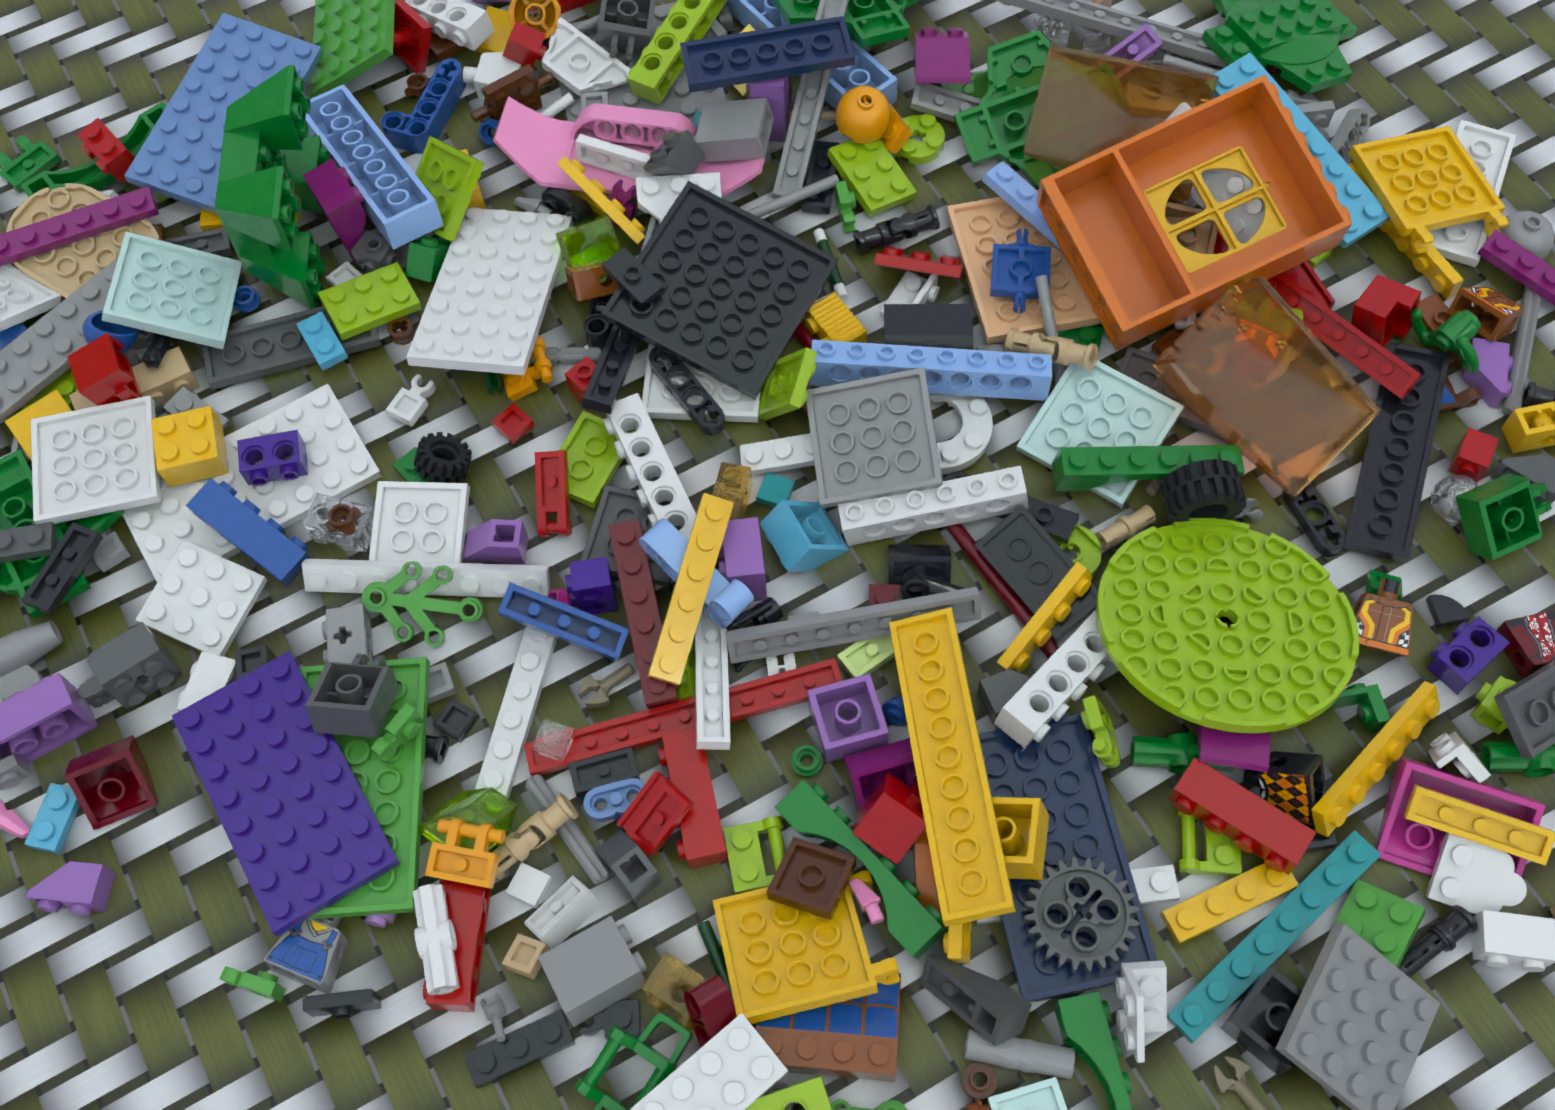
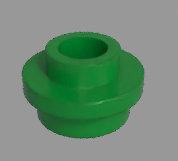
M802 745L796 748L791 755V767L801 777H813L822 769V753L812 745ZM804 758H810L813 763L806 767L801 764V761Z

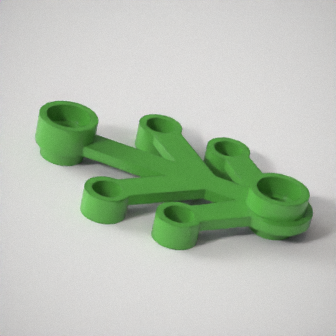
M416 561L406 562L402 566L401 572L387 583L373 582L365 587L362 593L364 606L371 612H381L394 628V637L399 642L411 640L415 631L411 624L404 623L393 606L405 607L425 633L424 639L430 646L442 644L445 640V632L441 628L436 627L424 610L458 614L466 622H475L481 619L485 612L483 602L476 597H468L461 602L426 597L441 584H447L453 579V571L446 565L436 567L431 577L407 595L395 592L409 580H416L422 575V566ZM410 565H414L417 568V573L413 577L407 573ZM441 569H445L448 572V578L445 581L440 580L438 577V572ZM376 591L382 595L380 603H376L372 599L373 593ZM467 604H471L475 608V613L472 616L465 613V606ZM401 627H406L409 630L407 638L400 636L399 630ZM432 631L439 633L440 639L438 642H433L430 639Z

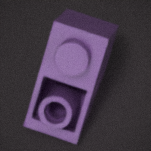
M1473 337L1470 343L1478 355L1480 368L1476 373H1470L1462 367L1461 378L1470 387H1477L1481 393L1480 398L1490 408L1496 409L1503 398H1508L1511 391L1512 382L1508 381V373L1513 364V357L1509 356L1510 344L1497 341L1491 342L1490 340Z
M491 519L468 531L463 557L464 562L525 564L529 537L523 521Z
M70 861L28 890L26 898L37 903V909L46 912L56 913L59 908L70 909V913L82 916H90L91 911L105 912L116 873L103 864Z

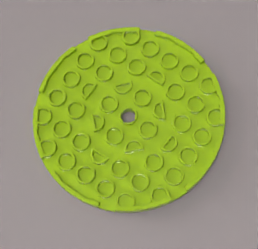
M1189 518V521L1173 522L1172 525L1157 529L1153 526L1129 539L1112 556L1102 575L1096 597V620L1103 645L1111 660L1130 684L1145 697L1178 717L1208 728L1236 733H1267L1293 728L1306 723L1322 714L1341 696L1353 675L1356 659L1359 654V632L1356 618L1344 592L1339 593L1329 580L1330 573L1304 550L1274 533L1267 536L1250 530L1249 524L1217 518ZM1219 617H1227L1234 624L1227 627V624L1223 623Z

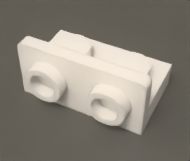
M907 270L885 304L933 303L940 290V287L937 286L938 275L931 274L927 280ZM883 306L882 309L880 310V318L883 319V320H884V306Z
M1455 731L1450 735L1443 733L1431 742L1432 748L1428 750V753L1439 769L1452 760L1454 765L1467 779L1473 775L1481 783L1491 776L1480 759Z

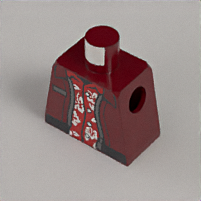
M1555 610L1506 620L1496 630L1510 642L1503 651L1520 676L1528 677L1555 660Z

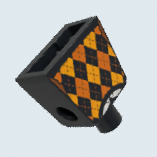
M1273 751L1269 757L1268 773L1245 769L1243 776L1244 784L1260 788V796L1263 800L1297 821L1315 826L1311 809L1326 793L1323 755Z

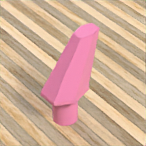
M0 799V829L21 839L27 838L30 828L13 809L7 810L3 800Z
M859 878L848 882L861 910H866L871 924L874 925L882 922L884 917L878 905L881 903L880 897Z

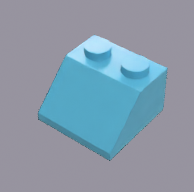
M781 500L760 522L766 534V539L772 544L780 558V563L788 572H809L849 551L848 546L825 508L820 506V502Z

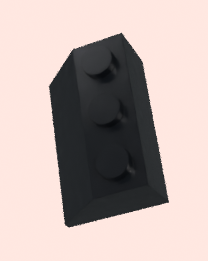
M884 304V344L973 350L972 304Z

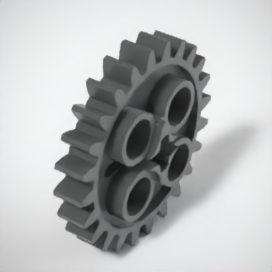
M1073 857L1070 867L1067 868L1065 863L1059 860L1057 872L1047 866L1045 869L1047 879L1043 878L1042 880L1034 881L1040 889L1030 887L1027 894L1034 900L1025 901L1024 908L1033 913L1026 915L1024 922L1034 924V927L1028 930L1027 935L1028 937H1039L1034 947L1036 950L1043 947L1048 949L1045 955L1046 961L1054 955L1058 957L1057 968L1059 969L1067 961L1070 962L1072 973H1075L1079 964H1083L1086 973L1090 974L1093 963H1096L1098 968L1103 971L1106 968V958L1115 965L1119 961L1116 951L1124 955L1127 954L1129 948L1123 941L1133 943L1136 939V936L1128 930L1137 929L1140 923L1130 918V916L1137 914L1139 911V907L1129 906L1128 904L1134 899L1135 893L1124 894L1123 890L1128 883L1127 880L1116 883L1114 879L1117 875V870L1111 871L1108 875L1105 874L1104 862H1101L1097 869L1092 868L1090 858L1086 859L1084 866H1079L1076 857ZM1074 883L1081 884L1086 889V896L1081 898L1073 896L1069 891V885ZM1096 891L1101 892V896L1091 906L1086 918H1082L1066 939H1063L1061 934L1071 924L1076 912H1080ZM1099 906L1110 907L1114 912L1115 918L1113 920L1102 919L1098 915L1097 908ZM1053 909L1061 911L1065 916V922L1062 924L1052 923L1048 919L1047 912ZM1080 932L1090 934L1094 941L1093 946L1087 948L1079 945L1075 938L1076 934Z

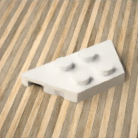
M562 17L558 19L554 36H551L549 49L545 51L541 61L544 70L549 71L553 77L580 97L581 93L599 92L628 83L629 67L617 58H610V53Z

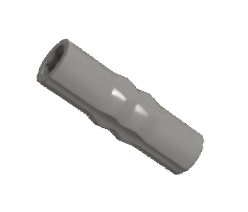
M968 1028L964 1047V1059L997 1065L1007 1069H1017L1026 1073H1038L1071 1080L1075 1064V1050L1016 1036L994 1046L975 1029Z

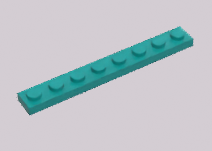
M1354 830L1167 1015V1019L1192 1044L1381 854Z

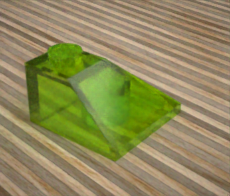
M607 214L580 222L556 233L567 267L605 261L620 250L610 217ZM604 273L600 277V279L607 277L606 273Z
M493 787L461 791L419 825L420 833L432 842L445 844L447 834L437 831L439 820L459 818L464 819L467 824L478 826L481 823L492 824L494 829L505 830L507 835L511 832L518 805ZM463 837L459 847L474 849L476 839ZM491 842L488 850H490L497 843Z

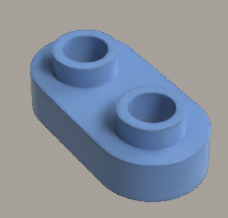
M629 778L591 789L583 800L586 814L591 820L596 822L613 820L616 812L624 814L632 803L628 801L629 795L638 794L645 783L637 778ZM605 802L607 807L604 810H596L598 803Z

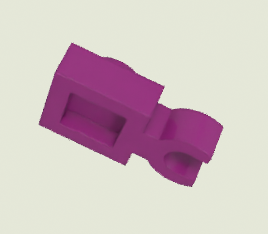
M620 179L614 184L612 188L613 193L608 199L612 201L615 198L626 209L623 214L632 221L637 205L630 202V199L636 194V186L632 185L625 192L622 189L623 180ZM604 212L603 221L606 222V223H608V224H610V225H612V226H614V227H616V228H618V229H621V228Z

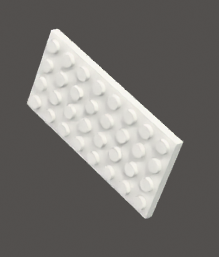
M477 207L467 208L460 230L454 242L451 241L406 356L408 365L525 375L573 227L572 216L507 211L503 209H480Z
M326 384L225 436L229 473L212 477V479L218 484L225 481L238 492L235 495L237 499L242 503L248 499L261 510L258 514L265 521L272 518L285 529L381 478L382 475L329 384ZM298 430L306 444L308 475L299 476L294 480L270 481L261 486L248 485L239 472L237 440ZM292 455L287 456L284 460L289 459ZM262 460L256 462L254 465H258L262 462ZM160 475L161 502L124 509L125 513L122 516L156 582L159 581L182 540L188 541L225 559L241 552L186 507V504L210 478L169 487Z

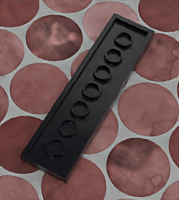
M1389 342L1387 350L1419 372L1422 377L1403 400L1379 384L1343 549L1407 563L1410 556L1451 353Z

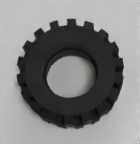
M1208 459L1189 463L1170 472L1162 480V485H1160L1168 520L1171 524L1173 522L1189 521V518L1232 520L1235 516L1242 513L1247 505L1237 466L1227 460Z

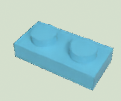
M322 311L296 324L322 371L348 359L343 346Z
M50 783L24 845L32 849L60 855L81 806L71 787Z

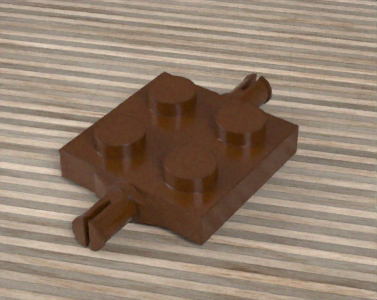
M527 64L483 87L484 106L470 112L471 117L475 123L487 116L491 119L500 120L508 96L524 106L537 111L543 108L540 97L541 88L554 82V78L549 71L536 78L534 69L530 64Z

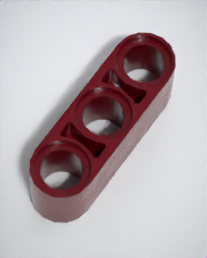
M714 975L684 992L685 1005L700 1048L737 1017L729 989L718 975Z

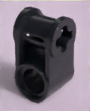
M595 297L591 300L583 326L588 347H600L601 351H603L614 324L601 318V312L608 301L602 300L601 297Z

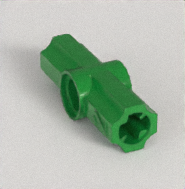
M1177 733L1169 735L1167 738L1133 736L1131 739L1130 761L1133 767L1168 768V771L1171 773L1184 774L1194 757L1199 760L1197 737L1192 734ZM1205 763L1216 771L1232 772L1234 767Z
M1484 742L1481 745L1480 760L1488 772H1523V775L1527 777H1544L1555 773V744L1533 758H1521L1515 742Z

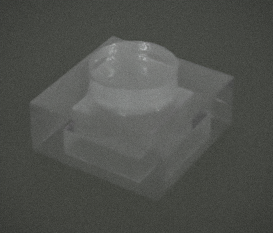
M544 719L531 749L535 753L564 762L576 732L574 728Z

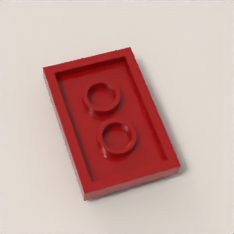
M890 246L884 247L883 251L877 252L874 265L960 278L964 271V264L959 263V257L943 255L938 260L932 259L931 253L915 251L912 252V255L903 254L902 248Z

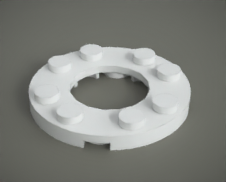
M929 393L931 401L947 402L948 406L954 407L961 417L962 428L960 433L951 440L937 443L941 473L949 474L961 471L974 464L987 449L993 429L990 408L983 397Z

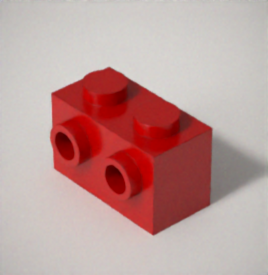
M97 118L76 135L84 142L81 146L83 151L92 160L95 157L98 158L94 163L106 176L111 172L122 184L126 181L124 175L135 158L104 123Z

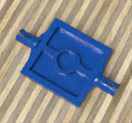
M1022 228L1016 231V243L993 244L990 296L1014 298L1013 311L1015 313H1018L1019 304L1020 313L1025 312V299H1039L1035 277L1046 275L1050 291L1051 247L1035 246L1028 243L1029 232L1027 229H1024L1022 238Z

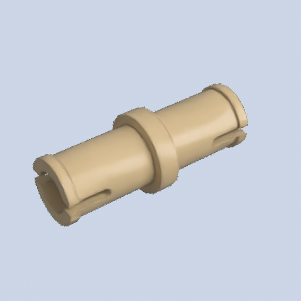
M1144 505L1128 516L1123 515L1117 518L1116 523L1095 534L1100 541L1101 548L1106 551L1124 539H1131L1136 535L1137 531L1156 522L1154 517L1156 514L1149 505Z

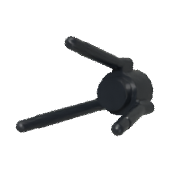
M768 597L737 616L727 628L730 626L736 628L751 619L756 626L775 623L783 618V612L778 603L773 598ZM749 661L740 662L735 668L736 672H740Z

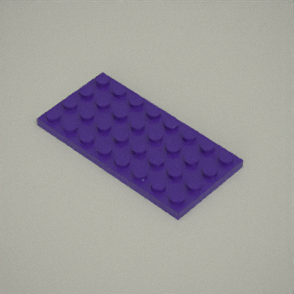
M290 651L172 715L272 933L276 936L286 932L401 864L335 735L314 732L305 707L312 691Z

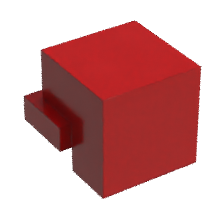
M1377 274L1354 304L1351 324L1385 348L1392 339L1393 334L1405 338L1411 330V312L1414 309H1418L1422 291Z
M108 333L67 356L78 392L98 406L142 397L130 361L127 356L119 351L123 348L122 343Z
M888 773L858 812L852 834L895 864L901 861L926 828L923 809L920 806L921 798L918 782L914 781L908 787Z

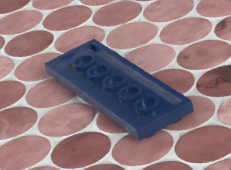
M844 16L680 43L690 93L855 65V55Z

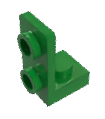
M1364 683L1353 684L1347 687L1333 705L1327 709L1358 704V717L1361 723L1366 725L1369 734L1380 732L1390 720L1378 684L1365 686Z

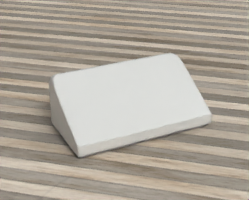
M571 876L524 924L541 942L546 943L552 949L573 933L600 906V902L576 877Z

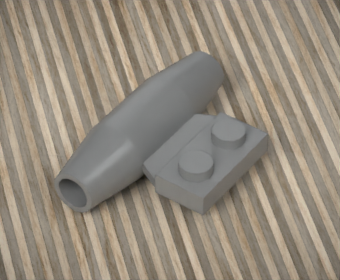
M52 621L17 630L0 637V703L7 700L12 694L24 691L43 679L42 675L30 667V665L63 643L61 633Z

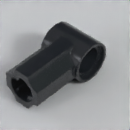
M917 569L907 571L901 579L903 599L964 589V587L928 577L923 571ZM912 583H920L923 585V588L918 592H912L908 590V586Z

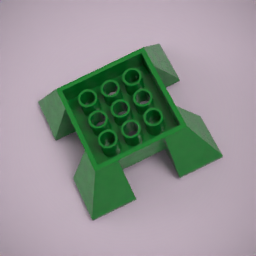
M288 65L227 107L215 210L245 271L309 309L318 307L320 299L318 292L323 291V284L320 281L321 275H325L326 263L325 259L320 257L319 244L314 242L311 232H298V224L295 219L296 214H300L301 209L324 214L302 175L329 161V151L327 147L323 146L320 135L308 137L306 114L311 112L310 97L305 96L304 80L298 76L295 65Z

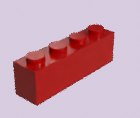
M696 728L661 735L664 747L658 748L659 758L662 767L668 766L670 777L665 779L668 782H672L694 803L676 827L680 828L682 839L676 840L680 860L687 859L689 869L729 861L705 749H696Z
M1195 757L1168 799L1174 803L1175 808L1186 815H1194L1202 820L1205 827L1210 831L1226 835L1234 840V844L1242 851L1247 853L1253 852L1264 859L1265 864L1272 870L1280 873L1285 872L1288 875L1298 865L1317 833L1207 764L1199 762Z
M440 879L439 884L443 885L446 893L448 916L453 923L457 939V950L454 951L460 988L443 995H429L425 980L423 999L426 1000V1004L433 1010L475 1012L491 888Z

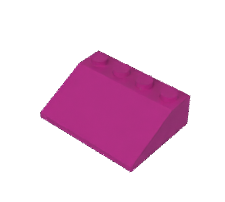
M1401 756L1389 788L1375 849L1381 854L1380 859L1432 876L1446 832L1404 817L1415 784L1538 826L1540 825L1546 805L1534 798L1484 782L1479 783L1477 780L1467 779L1465 776ZM1509 854L1514 861V873L1522 877L1527 859Z

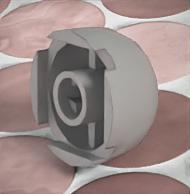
M1529 210L1518 211L1506 216L1509 224L1499 228L1501 233L1544 261L1553 247L1555 238L1552 224L1547 218Z

